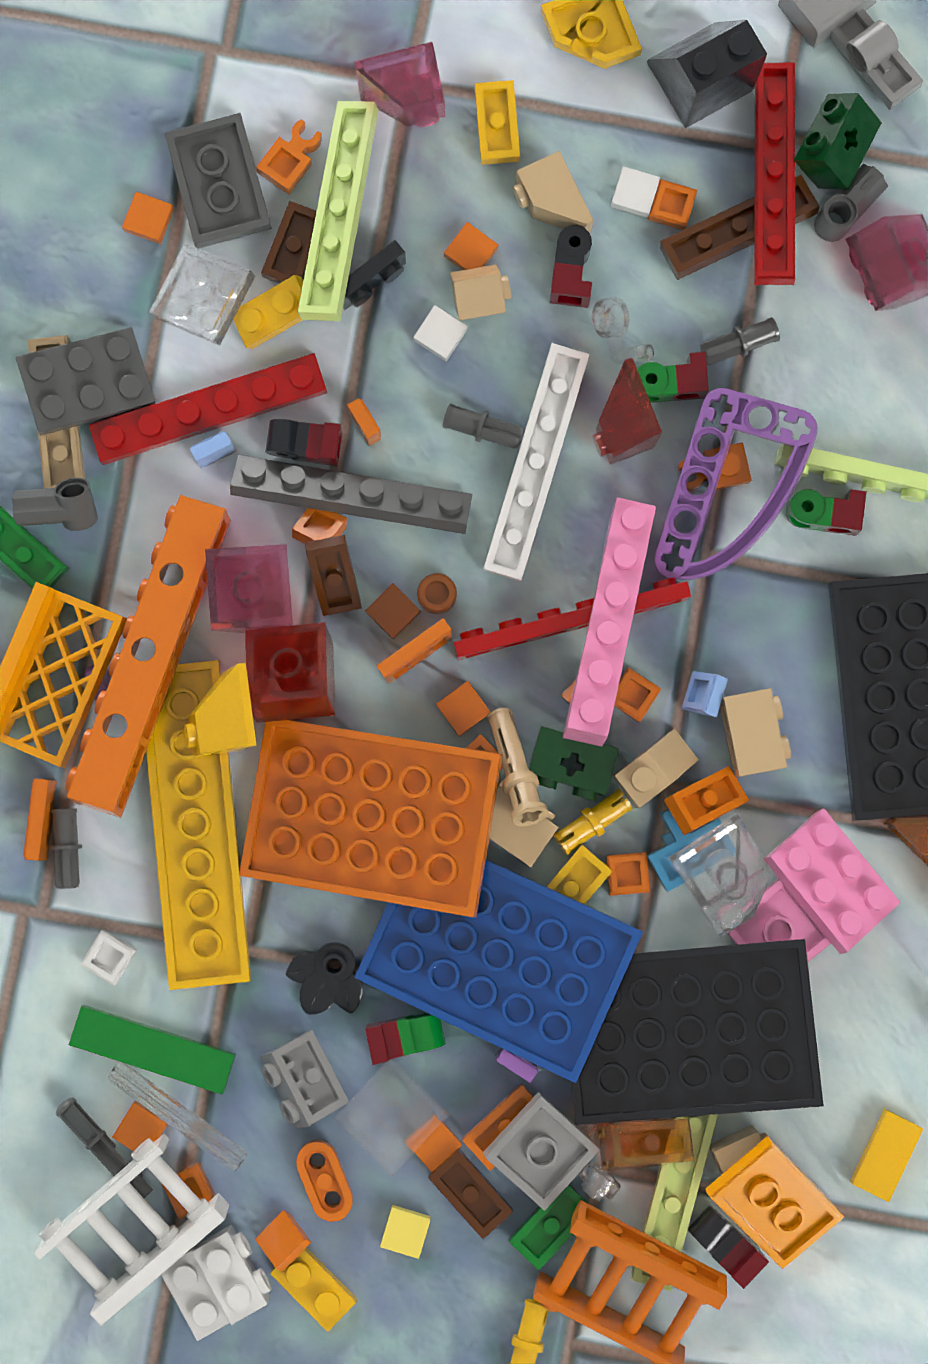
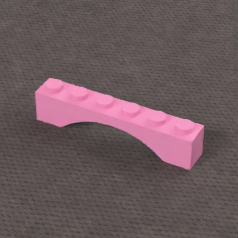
M618 497L615 501L606 535L593 607L563 738L602 747L608 737L656 510L654 505Z

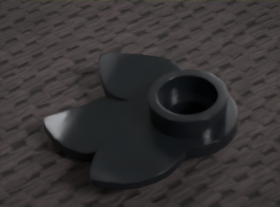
M331 942L322 946L318 952H302L292 959L285 975L295 982L302 983L299 1000L303 1011L308 1015L322 1013L329 1009L333 1003L337 1004L344 1011L353 1013L361 1001L363 983L354 978L356 975L354 972L355 956L352 950L345 944ZM335 958L341 962L342 966L338 969H333L328 965L327 961Z

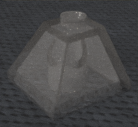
M738 814L669 857L700 911L720 938L755 916L772 875L771 870Z

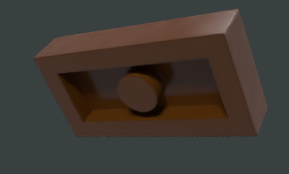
M289 201L261 271L263 278L281 283L291 276L297 275L301 276L302 280H304L316 210Z
M345 535L306 542V554L322 615L327 616L362 609Z
M460 1148L428 1175L429 1180L482 1239L488 1236L513 1213V1208Z

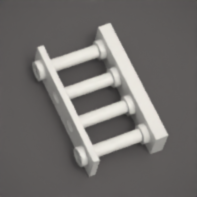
M165 1133L154 1142L148 1138L140 1144L131 1154L134 1160L62 1222L58 1217L55 1218L39 1234L42 1240L34 1253L40 1260L56 1247L96 1291L94 1296L97 1299L90 1315L100 1326L226 1218L229 1204L219 1193L209 1202L205 1198L200 1200L161 1158L160 1155L164 1153L169 1142V1138ZM145 1168H148L188 1211L186 1215L188 1220L178 1228L175 1225L169 1226L129 1183ZM115 1194L122 1199L156 1236L157 1240L155 1243L157 1246L148 1254L144 1251L139 1253L99 1210ZM85 1220L126 1264L125 1270L127 1272L117 1281L113 1277L108 1279L68 1236Z

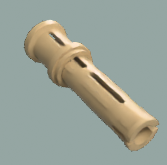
M509 708L496 709L489 713L487 719L492 729L498 754L503 755L502 766L505 779L503 780L502 788L511 800L513 812L511 813L512 822L517 826L534 825L544 820L548 815L547 806L540 801L537 791L539 780L537 775L528 768L512 710L509 711Z

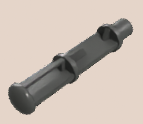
M75 1098L66 1099L59 1105L56 1110V1116L64 1121L86 1145V1149L90 1150L113 1176L128 1165L115 1150V1143L82 1109ZM142 1172L129 1182L143 1198L153 1190L143 1179Z

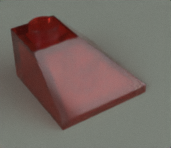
M632 357L624 360L598 421L597 433L593 435L594 444L600 457L606 455L610 465L653 449L662 434Z

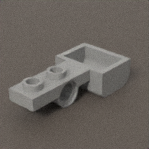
M779 0L778 6L809 44L815 48L830 38L889 110L921 88L923 79L898 51L899 44L893 30L882 20L874 22L867 14L866 10L872 7L876 0Z

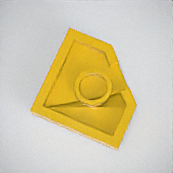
M553 0L541 5L540 12L554 47L604 69L641 56L642 47L623 0Z

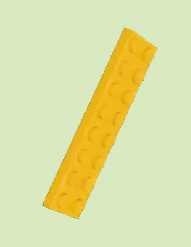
M219 660L178 664L146 750L169 990L250 982L252 980L242 878L239 874L240 858L229 752L194 756L193 748L186 747L184 738V724L189 723V715L221 675Z

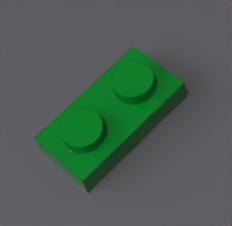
M569 1184L545 1211L538 1206L509 1237V1243L539 1271L573 1235L570 1233L572 1215L579 1201L582 1200L588 1204L590 1203Z

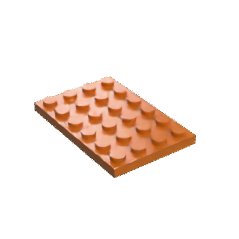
M266 717L239 874L243 877L462 916L477 917L503 755Z

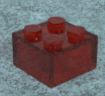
M325 622L245 630L246 669L252 715L256 723L336 715L334 647Z

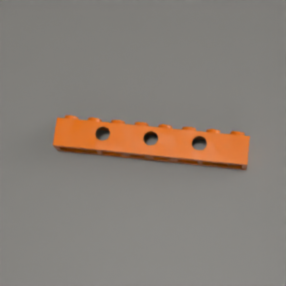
M180 495L176 506L171 505L168 509L164 523L167 530L163 541L157 542L152 551L151 564L153 568L149 578H144L137 592L139 605L135 616L130 615L124 626L123 638L126 640L121 653H116L111 660L109 676L112 677L106 691L102 690L94 708V712L97 714L92 729L88 728L82 737L80 751L83 754L78 767H73L67 777L65 786L66 790H68L67 798L74 803L122 818L231 522L225 508ZM169 564H177L183 569L182 580L174 586L162 583ZM143 638L150 639L155 644V653L147 661H139L134 658L140 641ZM114 714L123 716L127 721L125 733L117 738L106 735Z

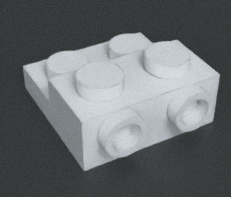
M232 1225L196 1244L161 1274L197 1341L229 1323L233 1325L268 1304L271 1297L269 1292L272 1290L267 1275L262 1268L255 1269L249 1258L252 1250L248 1240L242 1232L236 1234Z

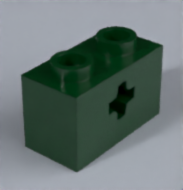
M859 93L827 94L793 161L818 189H848L882 122Z
M541 726L528 767L530 771L537 775L539 785L556 790L558 783L573 787L572 795L595 801L596 794L606 795L619 748L605 744L601 747L563 738L564 732ZM571 754L577 756L576 762L583 766L581 771H574L571 776L566 775V767L561 766L560 762L561 759H568Z

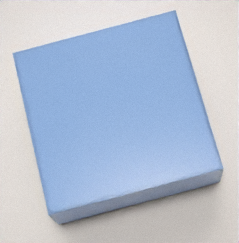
M222 431L191 446L190 451L200 468H203L236 452V449L226 431Z
M693 671L682 709L696 714L717 717L728 678L717 674Z

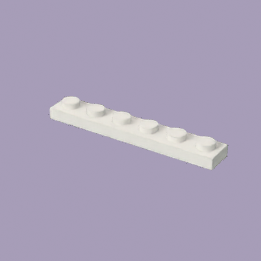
M554 343L551 344L483 571L519 582L522 581L590 354Z

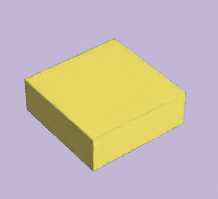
M392 1205L380 1247L419 1259L431 1216Z

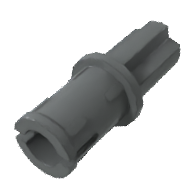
M773 317L742 329L739 326H735L732 332L702 342L700 351L706 352L707 365H712L737 355L746 357L748 351L780 341L779 329Z
M452 403L448 406L443 420V428L445 429L448 428L474 436L477 442L484 439L513 449L518 447L523 434L521 426L490 417L488 411H484L481 414L455 406Z
M77 808L51 810L53 814V846H49V849L54 850L55 886L58 889L76 888L80 884L78 849L82 848V844H78Z

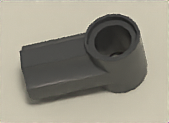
M863 163L859 167L849 188L839 189L833 196L827 199L814 220V228L818 236L829 242L842 239L855 222L888 188L884 175L874 166H867ZM832 212L840 215L843 219V224L833 222L829 217V213Z
M74 477L63 480L55 488L17 490L13 493V517L15 523L20 526L63 523V526L68 530L81 531L92 527L98 520L90 484L83 478Z

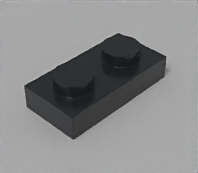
M396 240L349 275L343 305L344 310L352 305L354 307L361 306L373 295L372 289L383 281L385 283L392 282L404 271L403 265L406 264L405 251Z

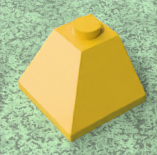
M237 663L224 671L189 715V723L184 724V738L186 747L193 748L194 756L241 751L256 746L246 663Z

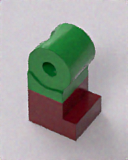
M706 352L689 353L687 364L663 366L657 362L643 363L638 367L634 375L632 386L634 394L641 401L648 403L705 399L709 392Z
M803 489L797 492L788 502L786 516L789 522L798 528L856 536L862 531L867 491L850 489L844 499L822 497L815 490Z
M429 1013L414 1016L412 1014L367 1024L365 1028L372 1065L388 1062L390 1059L429 1051L446 1044L441 1019Z

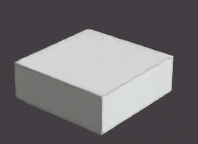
M623 166L611 207L648 218L660 177Z
M434 305L413 337V340L447 362L468 330V326Z
M103 929L98 934L80 965L115 986L136 954L137 949Z

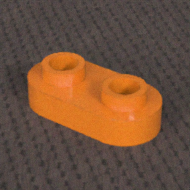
M311 1140L304 1144L296 1159L298 1173L316 1215L328 1222L339 1221L346 1217L351 1210L353 1204L351 1186L335 1148L325 1140ZM314 1153L322 1154L325 1158V1164L322 1166L313 1165L310 1160L311 1155ZM330 1191H335L340 1195L341 1200L337 1204H330L326 1200V1194Z

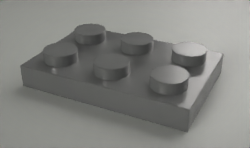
M241 113L165 132L196 249L272 229Z
M132 327L16 357L39 436L125 414L153 405L156 402Z

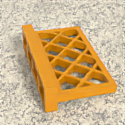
M36 582L0 665V742L66 769L122 635L127 618ZM64 603L74 606L79 621L62 629L58 617ZM84 610L92 613V615L86 617ZM103 618L113 621L107 637L95 642L89 625ZM82 629L88 646L71 654L65 637ZM57 641L63 658L46 666L43 658L44 650L47 645ZM91 654L94 662L92 673L80 680L74 662ZM66 666L72 684L55 692L49 674ZM41 678L47 696L31 703L27 694L28 688L32 682ZM75 692L79 702L76 711L64 717L58 699ZM50 704L56 722L39 729L34 711ZM26 715L31 733L20 739L9 736L15 720ZM59 729L63 742L57 756L47 752L43 736ZM35 741L36 747L29 745L28 743Z

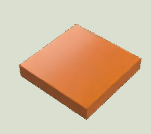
M444 618L376 665L379 672L387 683H392L452 640V629Z

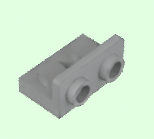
M309 1030L279 1048L260 1056L263 1063L261 1071L264 1079L270 1087L276 1088L282 1100L280 1109L283 1116L290 1124H294L297 1129L311 1126L349 1103L313 1030Z

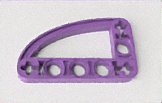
M717 388L709 392L703 401L655 554L657 570L662 575L668 578L675 577L677 580L699 579L723 570L750 550L776 520L805 469L818 434L815 418L805 410L727 388ZM722 396L728 397L727 403L733 407L731 413L724 412L719 423L721 426H728L726 433L715 427H704L707 419L712 423L715 422L717 411L711 405L713 401L720 402ZM757 407H766L772 414V421L764 429H755L749 422L751 411ZM779 412L787 413L783 420L788 423L797 424L799 418L806 419L805 425L811 429L809 435L802 434L799 440H794L793 432L780 427V436L774 435L773 432L779 424ZM734 431L794 447L776 487L749 526L720 552L705 560L693 563ZM708 434L718 436L721 442L719 452L712 457L703 456L698 448L701 438ZM694 473L705 474L709 481L708 489L701 495L690 494L686 486L688 478ZM683 511H691L697 520L695 529L687 534L678 532L675 527V518ZM670 534L680 540H691L689 549L681 545L679 557L684 559V564L682 567L675 566L673 572L668 571L669 564L663 561L665 554L672 555L676 543L668 542Z

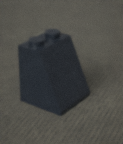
M748 20L715 22L651 57L647 60V64L686 129L752 92L767 57V52Z

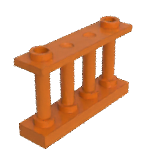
M580 1200L573 1212L570 1233L576 1236V1240L554 1278L541 1271L536 1278L533 1299L538 1301L545 1309L551 1312H559L648 1358L652 1364H684L685 1346L679 1344L701 1305L708 1304L718 1310L721 1308L727 1298V1275ZM597 1246L612 1254L613 1259L592 1296L589 1297L569 1285L590 1248ZM628 1266H635L649 1273L650 1278L628 1316H625L606 1306V1303ZM672 1285L687 1293V1297L666 1333L662 1335L643 1325V1322L664 1286Z

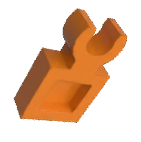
M302 119L294 124L290 142L288 143L279 137L256 167L259 175L288 195H290L312 165L311 158L306 153L316 151L322 142V133L319 131L310 140H304L300 137L306 128L305 121Z
M743 442L730 445L716 490L748 484L752 481ZM721 447L705 450L702 454L705 457L715 456ZM685 460L678 464V471H682ZM695 473V480L687 482L688 491H694L699 488L702 482L708 481L707 476L703 473Z

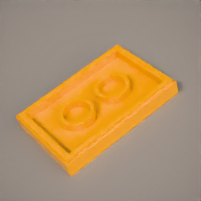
M768 1136L705 1188L708 1196L782 1269L844 1218L840 1209Z

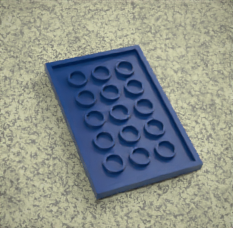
M486 859L477 917L462 916L388 902L354 978L576 1083L644 931Z

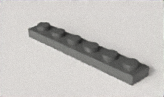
M238 455L230 483V495L461 534H466L472 500L471 493Z

